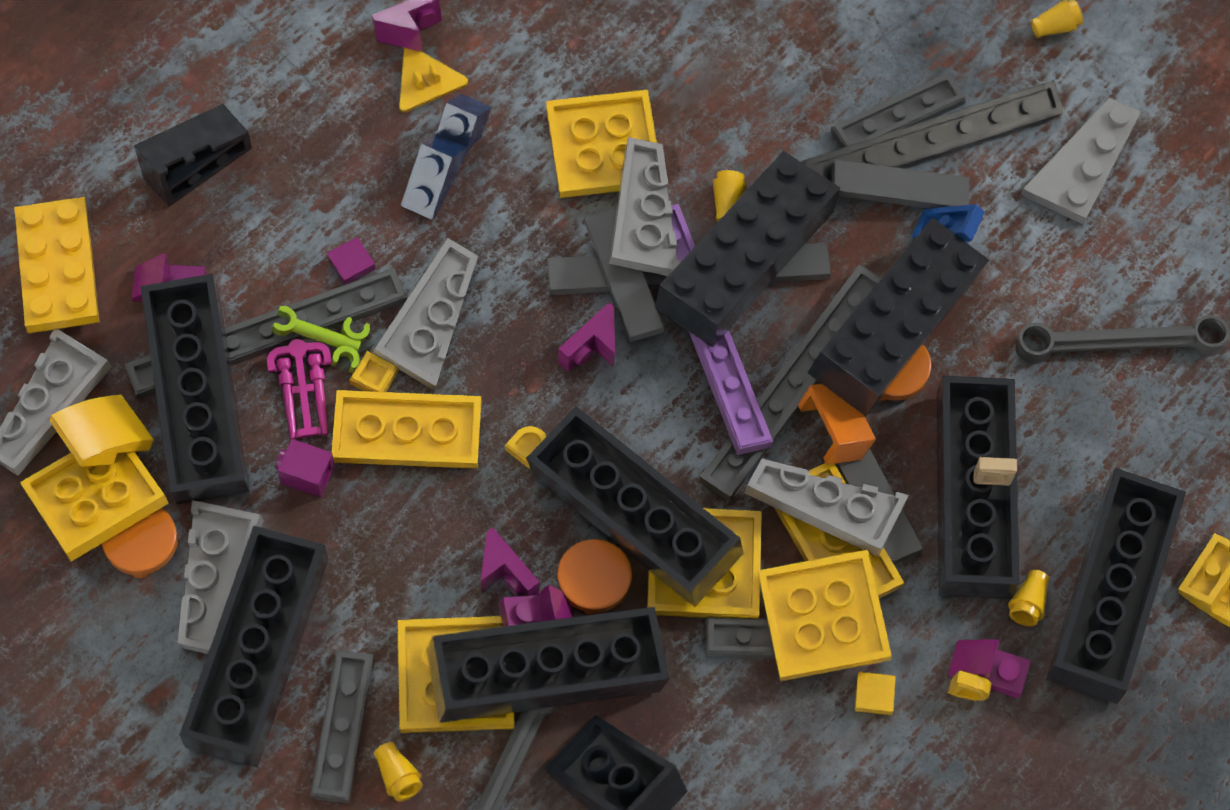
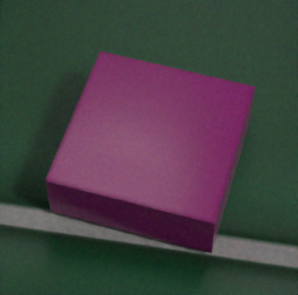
M358 237L327 253L329 262L344 285L376 269L375 263Z

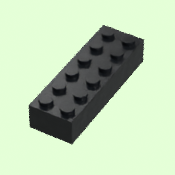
M782 151L659 285L655 309L713 348L834 212L840 187L787 152Z
M932 218L820 351L807 373L866 416L975 282L989 259Z
M207 274L141 286L169 488L173 499L178 505L192 502V500L200 501L250 492L220 294L214 275Z
M943 375L936 392L939 596L1012 599L1020 585L1017 472L1009 486L974 483V469L979 457L1017 459L1015 379Z
M577 406L568 413L526 458L533 476L693 607L697 606L744 554L741 538Z
M1118 468L1114 469L1101 499L1048 670L1047 680L1118 704L1123 698L1131 680L1186 494L1185 491Z
M253 525L179 734L185 748L258 768L328 563L324 544Z
M655 607L432 636L427 648L439 723L661 692L670 679Z

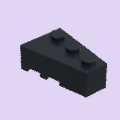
M221 104L135 144L134 148L143 179L162 201L170 207L251 150L252 146L247 129L224 104Z

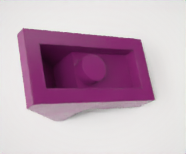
M407 0L371 15L378 42L415 51H423L419 30L429 28L442 21L439 0Z
M167 254L158 255L135 267L132 302H143L141 286L207 275L205 266L169 265Z
M610 303L605 305L558 348V363L566 371L569 372L575 365L582 366L592 356L594 350L611 366H614L615 324L613 305Z
M492 527L487 531L481 572V592H484L505 576L503 580L506 586L516 597L520 594L522 596L538 595L540 593V582Z
M547 585L538 595L503 597L498 602L503 627L574 617L572 607L564 593L552 585Z
M995 639L957 640L947 676L953 678L959 670L978 675L991 682L990 690L1020 698L1031 660L997 650L999 641Z

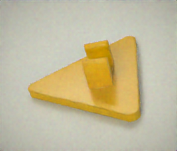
M404 48L399 105L401 112H409L468 85L467 77L421 51Z

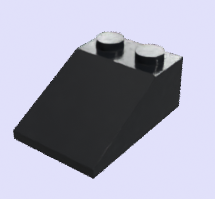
M596 715L545 768L546 772L589 810H671L688 792L676 765Z

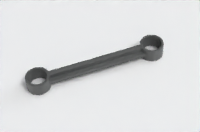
M1215 315L1201 317L1195 326L1052 332L1046 325L1041 323H1030L1020 331L1015 349L1023 361L1031 364L1045 361L1050 353L1193 347L1199 354L1212 356L1218 354L1223 349L1229 338L1230 330L1227 323ZM1202 327L1214 329L1220 335L1221 342L1217 344L1205 342L1199 336L1198 329ZM1027 335L1041 337L1046 343V350L1035 352L1028 349L1023 343V338Z
M559 706L522 711L475 810H501L544 717L552 715Z

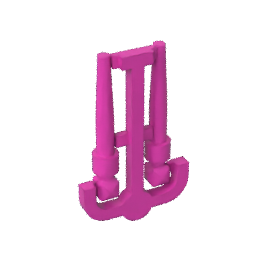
M295 339L290 342L289 346L273 349L267 357L268 372H281L278 375L279 386L282 387L290 440L328 435L323 385L325 375L324 369L321 366L332 365L329 348L320 342L305 343L303 340ZM319 351L324 355L323 360L319 353L310 354L308 357V363L312 368L310 370V379L313 384L306 385L303 358L308 352ZM290 355L296 360L299 386H293V374L289 372L291 370L290 359L280 358L277 360L276 365L275 360L278 357ZM315 391L320 422L319 428L312 427L307 392ZM293 394H300L304 428L297 431Z

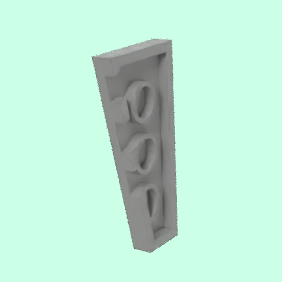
M1109 98L1023 188L1021 196L1084 225L1141 112Z
M628 137L625 146L609 264L668 276L679 265L680 260H677L676 233L673 232L671 219L673 212L671 200L668 199V178L663 144Z
M447 238L375 347L373 354L396 365L405 374L435 390L478 256Z
M54 329L49 337L51 340L45 354L41 353L34 365L36 370L28 384L24 383L18 394L20 400L14 411L8 412L0 427V465L17 476L20 475L57 432L49 421L51 415L71 405L83 402L112 368L107 359L58 329Z
M761 459L745 490V494L862 550H868L869 553L879 557L909 496L896 492L895 496L878 492V487L863 484L861 488L841 483L842 478L827 475V478L809 475V471L806 469L766 459Z
M192 500L191 513L193 514L192 529H189L188 536L190 549L188 564L185 565L184 574L186 588L185 596L182 597L177 643L183 649L208 654L253 525L262 527L264 520L260 514Z

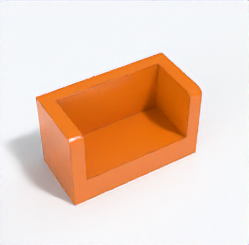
M823 384L810 385L800 400L798 407L801 412L818 410L832 438L833 444L823 457L826 465L862 460L876 440L865 416Z

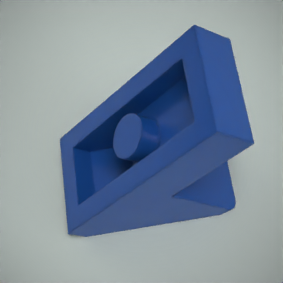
M977 204L924 209L912 234V238L915 239L930 220L934 218L968 244L969 241L973 240L985 212Z

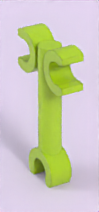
M280 306L277 315L286 318L288 324L281 325L274 322L271 330L274 334L286 336L294 332L336 347L337 349L331 358V366L335 367L339 358L344 356L351 361L349 372L353 373L356 370L360 361L358 350L360 344L366 340L369 334L370 324L365 323L361 333H354L350 329L352 318L348 317L344 321L341 329L342 334L297 319L294 310L287 306Z

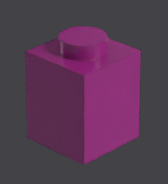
M291 439L287 450L281 449L275 463V469L278 471L281 484L322 498L335 468L332 452L295 439Z

